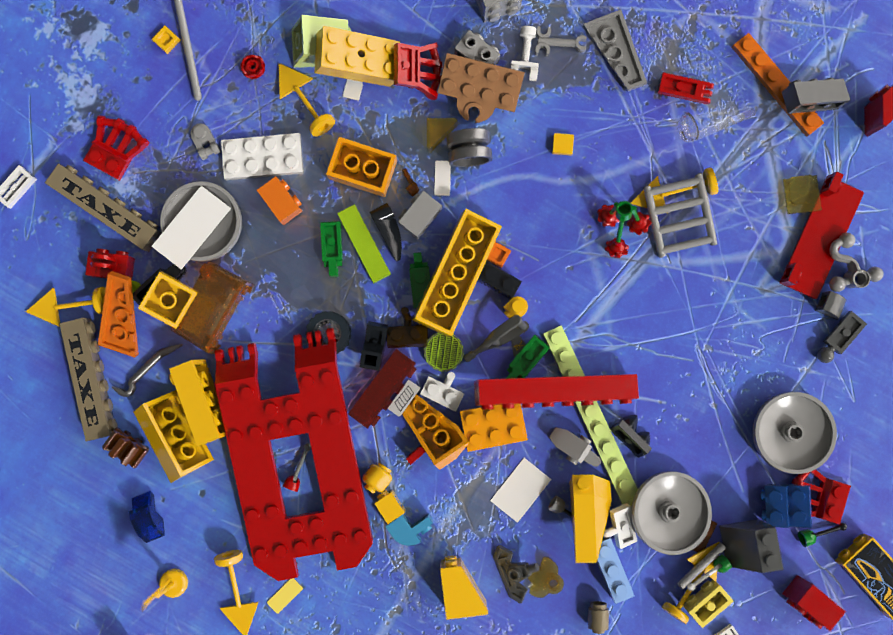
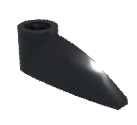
M385 203L369 213L397 262L401 260L402 250L400 231L388 203Z

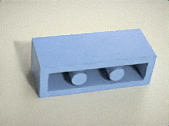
M603 537L597 564L614 603L617 604L634 597V593L611 538Z

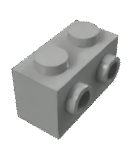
M470 30L454 50V55L495 65L500 60L499 50L494 45H488L484 42L480 34L477 32L473 33Z
M425 191L421 194L417 193L411 201L412 206L408 210L404 209L398 217L400 219L399 225L416 239L421 237L442 210V205Z

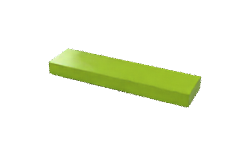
M355 204L337 213L372 282L375 284L390 276L391 273Z

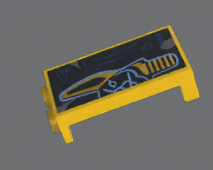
M866 534L859 535L853 540L852 545L843 549L838 554V558L835 561L880 607L879 610L883 615L893 620V559L873 537Z

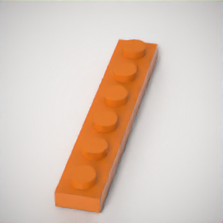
M750 33L746 34L731 47L806 137L824 124L815 111L788 114L782 91L791 82Z

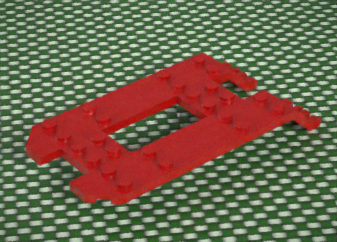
M333 327L326 330L328 344H322L320 330L315 331L316 346H314L312 332H307L308 348H303L302 336L300 334L293 335L295 372L300 392L265 399L261 398L258 384V351L255 342L247 345L250 355L249 359H245L242 345L236 346L238 361L235 348H228L229 363H225V354L222 349L215 350V388L254 566L277 581L298 578L299 572L296 558L333 551L337 571L357 567L373 544L371 526L337 366L336 337ZM308 433L324 510L287 517L271 440Z

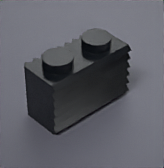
M486 262L478 278V282L481 281V284L488 285V288L495 289V292L498 291L499 294L501 293L502 296L505 295V298L508 297L509 299L514 297L522 282L489 262Z

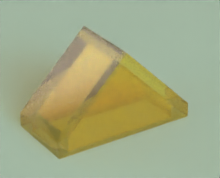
M427 118V151L429 153L447 137L446 135L458 126L456 118Z

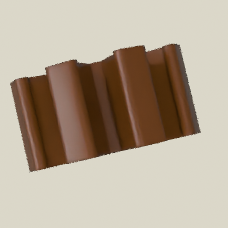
M115 428L102 446L104 450L109 451L108 455L111 458H119L121 464L125 466L129 464L132 468H137L149 450L148 446L142 444L143 441L141 439L133 438L130 432L126 430L123 432L120 428Z

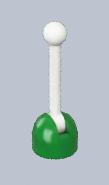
M722 554L719 555L713 562L714 568L694 583H689L687 589L694 591L698 584L716 571L720 573L729 571L732 566L728 559Z

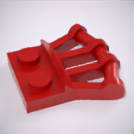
M437 42L421 47L403 43L394 44V85L416 88L424 93L428 99L436 100L442 76L441 68L443 67V62L440 61L437 51ZM429 51L432 59L421 58L420 53ZM420 65L433 68V74L421 72ZM420 79L430 80L432 82L431 87L420 82Z
M98 115L96 139L91 142L93 144L83 161L120 181L132 159L149 145V141L140 135L135 126L125 124L124 120L120 118L110 119ZM105 127H113L106 142L103 143ZM122 130L125 132V136L116 150L112 146ZM133 138L137 142V145L134 148H132L128 153L124 154Z
M816 469L808 473L798 474L795 479H792L791 483L793 485H810L811 490L818 491L816 500L811 499V504L814 505L812 517L840 525L851 488L850 485L828 479ZM811 473L821 484L818 487L803 481Z

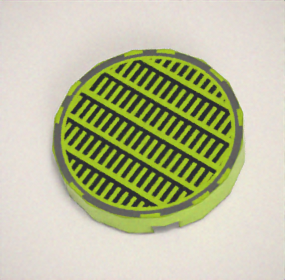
M437 333L429 338L428 347L424 348V357L427 363L433 369L441 372L456 368L461 363L464 355L463 345L454 334L447 337Z

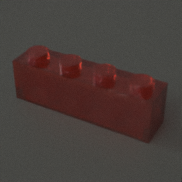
M396 349L348 415L367 429L371 425L375 427L381 419L379 413L382 409L386 411L393 402L391 397L394 393L399 394L405 386L402 382L406 377H412L417 370L414 367L417 363Z

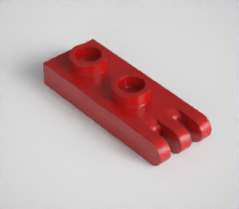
M663 72L657 94L710 104L711 99L704 96L711 97L712 91L705 89H713L714 84Z

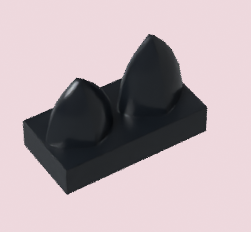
M630 415L615 423L610 430L639 458L647 455L652 449L649 446L650 432L636 433L638 416Z

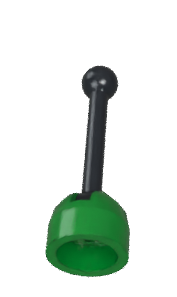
M842 522L839 526L817 533L808 529L798 532V538L802 546L808 547L816 542V537L838 530L845 531L847 524Z

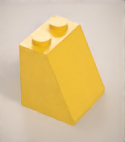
M455 555L444 557V560H441L440 570L446 620L488 615L486 599L462 559L456 558Z

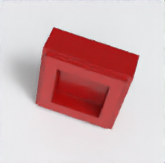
M418 446L406 457L410 465L426 452L423 446Z

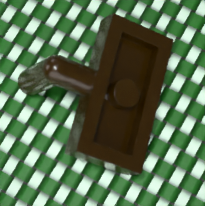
M403 307L401 313L404 318V326L388 327L387 347H428V327L424 325L412 326V317L409 309Z

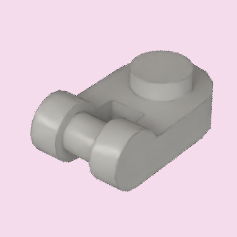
M205 124L193 126L190 133L191 138L203 161L208 159L209 155L213 153L216 155L221 152L208 126ZM210 143V146L204 149L203 145Z

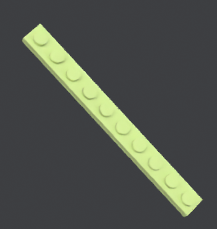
M562 325L544 333L543 336L550 347L562 377L585 376ZM593 401V405L581 406V402H574L599 457H601L600 459L621 504L627 503L632 509L633 499L638 489L597 401Z

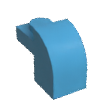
M403 514L389 524H386L385 527L395 541L405 546H413L421 542L420 532L423 535L432 528L433 519L427 514L412 525L406 515Z

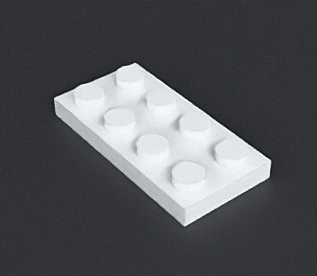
M300 133L221 140L225 180L304 173Z

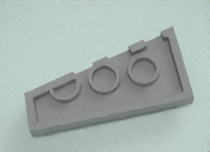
M621 9L583 24L627 91L647 85Z

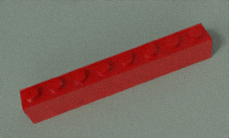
M637 374L474 381L475 406H481L482 410L494 409V405H502V409H512L514 404H522V408H534V404L542 403V407H554V403H561L562 406H574V402H581V406L593 405V401H600V405L613 404V400H619L620 404H630L633 399H639Z

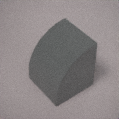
M833 291L823 292L815 311L839 320L846 299Z

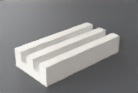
M18 165L0 186V202L11 209L37 179L26 171L25 168ZM23 173V176L16 183H14L16 179ZM11 186V188H10V190L7 192V194H6L4 197H2V195H3V194L8 190V188Z

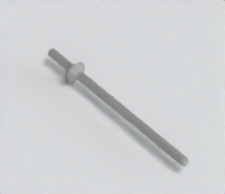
M174 0L193 96L196 101H200L202 95L182 0Z

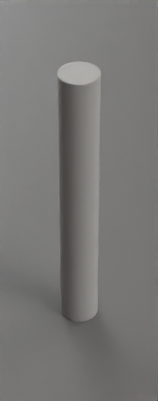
M719 543L677 585L683 590L726 547Z

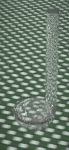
M751 108L700 131L693 116L686 112L677 122V131L683 141L688 143L695 142L756 115V111L754 108Z

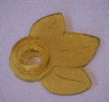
M543 557L539 571L532 573L528 577L530 582L533 583L529 594L537 598H543L549 593L557 594L564 587V581L558 574V566L548 557ZM556 580L557 584L555 586H551L550 581Z

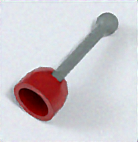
M308 443L303 447L304 452L294 475L287 477L284 481L283 487L295 492L299 490L300 479L298 474L308 451L311 450V445Z

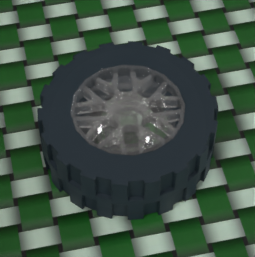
M332 311L316 314L314 318L310 319L306 327L307 331L305 332V335L307 332H312L314 346H316L315 331L320 330L323 345L328 344L327 328L333 327L337 354L345 350L352 336L348 321L342 315Z

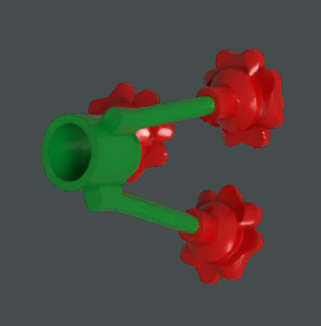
M615 202L614 205H603L602 209L597 210V220L602 222L603 227H614L619 222L617 237L612 241L606 242L605 251L609 253L610 257L620 258L622 255L628 254L629 246L621 239L624 221L629 220L627 222V226L630 227L629 231L635 232L637 235H641L642 232H648V227L652 224L651 220H649V215L642 214L641 212L637 213V207L632 206L630 202Z

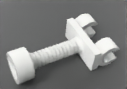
M522 26L520 30V37L524 39L521 61L512 60L511 69L530 70L529 80L536 81L539 63L529 62L531 39L536 37V28Z

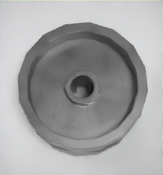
M470 128L457 130L446 135L447 147L452 149L448 153L450 166L473 167L492 161V149L487 147L491 142L489 130Z

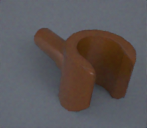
M405 168L402 172L410 184L405 189L413 197L419 192V188Z

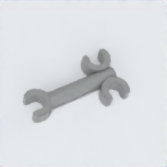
M540 26L537 27L538 45L535 48V56H538L539 49H544L546 51L545 55L548 57L550 53L549 46L574 47L578 52H585L586 46L579 45V42H586L587 37L584 35L578 36L576 39L549 38L551 34L550 27H548L546 34L540 32Z

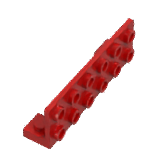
M837 171L826 177L779 282L812 299L818 298L833 265L834 259L829 252L830 245L840 235L847 233L864 194L863 191L841 182L844 174Z

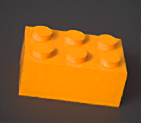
M339 137L326 175L329 180L386 197L397 164V157L394 154Z
M514 404L512 409H502V405H494V409L482 410L481 406L460 410L464 435L469 442L467 445L468 452L528 440L521 404Z

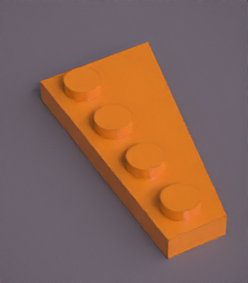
M111 271L107 276L98 345L135 358L139 353L131 277Z

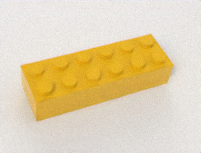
M468 209L461 213L413 316V321L447 337L453 335L502 226Z

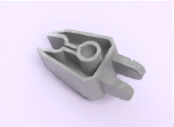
M555 427L549 438L558 449L568 455L567 460L575 465L578 462L582 463L583 460L594 467L601 465V457L590 450L592 448L590 445L592 441L583 435L579 438L568 430Z

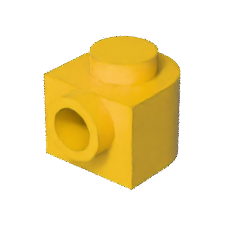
M514 297L503 307L505 309L503 313L509 319L514 315L522 317L528 309L527 301L522 297Z

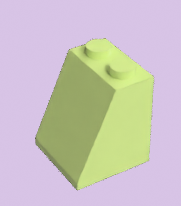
M301 15L291 29L293 67H315L317 32L323 26L351 31V28L348 27V20Z

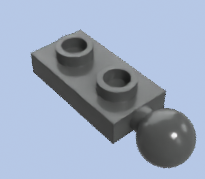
M848 311L823 340L828 347H823L818 351L817 357L822 363L831 362L834 359V351L837 354H842L867 323L853 311Z

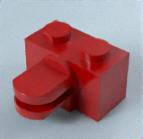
M96 249V252L88 251L85 275L107 279L108 273L113 271L131 277L132 280L135 258L128 256L129 253L124 251H116V254H110L109 250Z

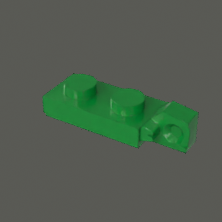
M320 222L322 262L324 267H329L330 277H339L338 266H342L343 261L341 222Z
M421 252L413 253L414 264H410L409 269L414 309L418 308L430 282L428 263L422 262Z
M534 335L509 364L507 371L510 374L506 379L526 378L550 347Z

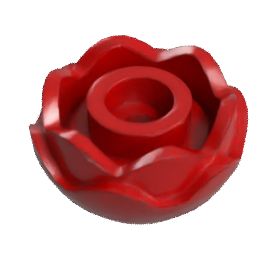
M247 55L242 60L240 68L245 77L257 79L264 74L265 63L258 55Z

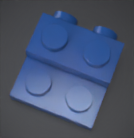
M767 484L765 489H761V500L765 501L766 509L762 510V521L778 528H812L810 485Z

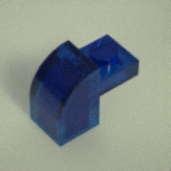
M149 491L132 498V510L129 511V517L137 535L145 543L165 536L164 520L156 512L154 494Z

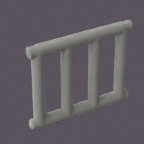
M698 173L694 178L653 188L651 186L643 187L659 258L666 256L667 253L701 245H717V237L702 173ZM697 185L699 197L655 207L653 195ZM701 205L703 217L660 227L657 215ZM705 224L708 236L664 246L662 234Z

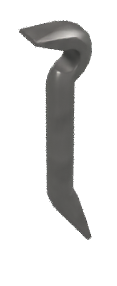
M183 344L158 350L129 379L128 391L116 386H112V388L120 396H132L136 390V383L162 357L182 347Z

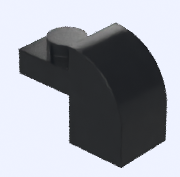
M368 321L359 367L380 370L387 340V324Z

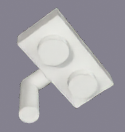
M453 372L447 374L443 383L429 376L420 393L455 412L464 396V393L450 387L455 378Z
M627 503L609 511L612 527L605 528L603 534L604 538L614 535L616 546L620 549L637 542L631 516L632 509Z

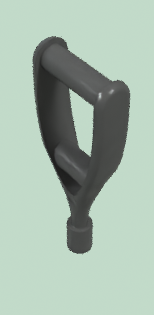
M514 315L494 329L477 349L463 356L465 361L469 362L477 354L504 345L529 329L528 322L523 321L521 316Z

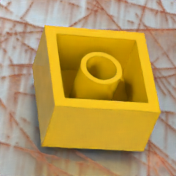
M160 271L138 309L177 328L198 291Z

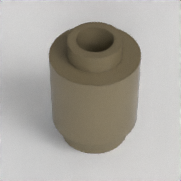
M590 602V607H588V628L593 633L603 634L605 630L609 629V608H607L606 602Z

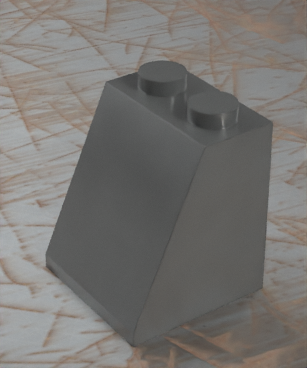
M760 519L719 525L722 544L726 547L724 556L733 568L759 573L784 570L776 527Z

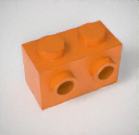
M275 176L257 189V192L280 223L285 225L303 212L299 207L302 203L296 195H290L288 190L291 188L285 180L282 179L280 181Z

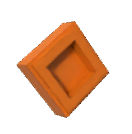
M495 242L487 261L502 268L511 250Z

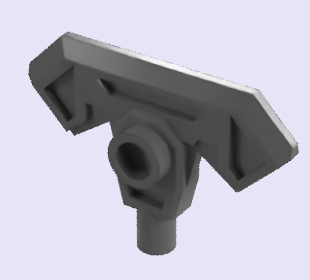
M498 545L493 558L507 593L511 599L522 603L528 589L520 582L530 577L532 573L538 572L539 565L537 563L529 565L528 562L511 563L513 552L502 545Z

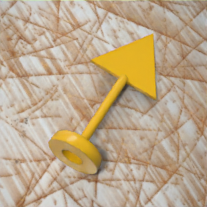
M279 63L280 99L296 91L314 117L309 126L310 133L317 137L328 132L335 124L333 116L331 114L318 116L299 89L313 80V78Z
M712 167L704 169L703 179L707 192L710 195L718 194V183ZM658 176L648 186H651V188L660 186ZM697 185L653 195L655 207L666 205L664 201L665 196L697 188ZM644 190L631 202L632 205L647 208Z
M106 287L95 288L92 292V300L58 305L55 288H52L26 312L60 327L59 309L93 305L95 311L102 315Z
M720 542L707 547L686 560L696 566ZM711 562L691 583H694L696 580H698L703 575V573L706 574L711 569H713V562ZM717 571L709 576L714 581L717 578ZM687 589L677 606L665 602L661 608L686 625L689 617L681 611V608L692 591Z
M241 550L226 551L215 556L214 563L218 567L228 566L236 605L221 607L220 610L242 635H248L259 602L241 604L233 565L242 560L243 552Z
M175 568L163 573L159 580V589L143 603L141 610L144 611L155 598H159L163 594L170 598L182 595L188 587L186 574L180 569Z

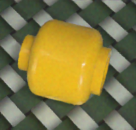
M379 462L377 465L371 464L362 477L363 482L366 484L364 488L373 494L376 491L383 493L392 481L390 474L392 471Z

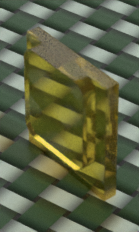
M817 175L783 179L787 214L822 210Z

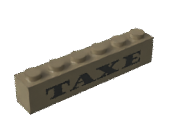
M59 163L45 181V184L142 250L150 252L151 246L162 234L157 229L159 227L157 224L149 219L147 222L141 219V213L133 208L131 211L125 208V202L117 197L112 199L109 197L110 192L101 186L98 189L94 187V181L84 175L82 178L78 176V170L67 164L65 167Z
M79 318L59 323L85 441L108 437L117 428V422L113 418V403L107 393L109 386L103 375L104 364L100 360L98 353L100 352V346L94 335L96 331L95 325L89 318Z

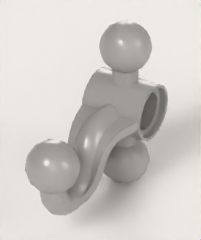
M851 233L840 235L838 239L831 243L829 248L831 257L835 261L847 263L848 272L844 274L843 278L835 276L830 280L829 287L835 292H840L845 287L864 288L870 281L878 282L884 276L881 268L874 266L869 268L868 271L861 270L858 262L853 257L838 252L840 246L850 248L855 244V237ZM855 276L858 277L857 283L855 282Z

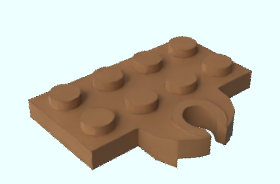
M447 53L438 93L457 98L459 114L467 121L470 118L469 109L477 107L480 114L475 119V123H480L487 120L493 114L495 108L515 112L525 72Z

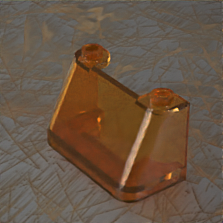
M209 261L200 268V276L193 289L198 291L178 327H172L171 331L209 354H215V350L221 347L218 344V339L222 340L224 337L222 333L238 304L245 299L242 295H245L246 292L250 293L255 284Z

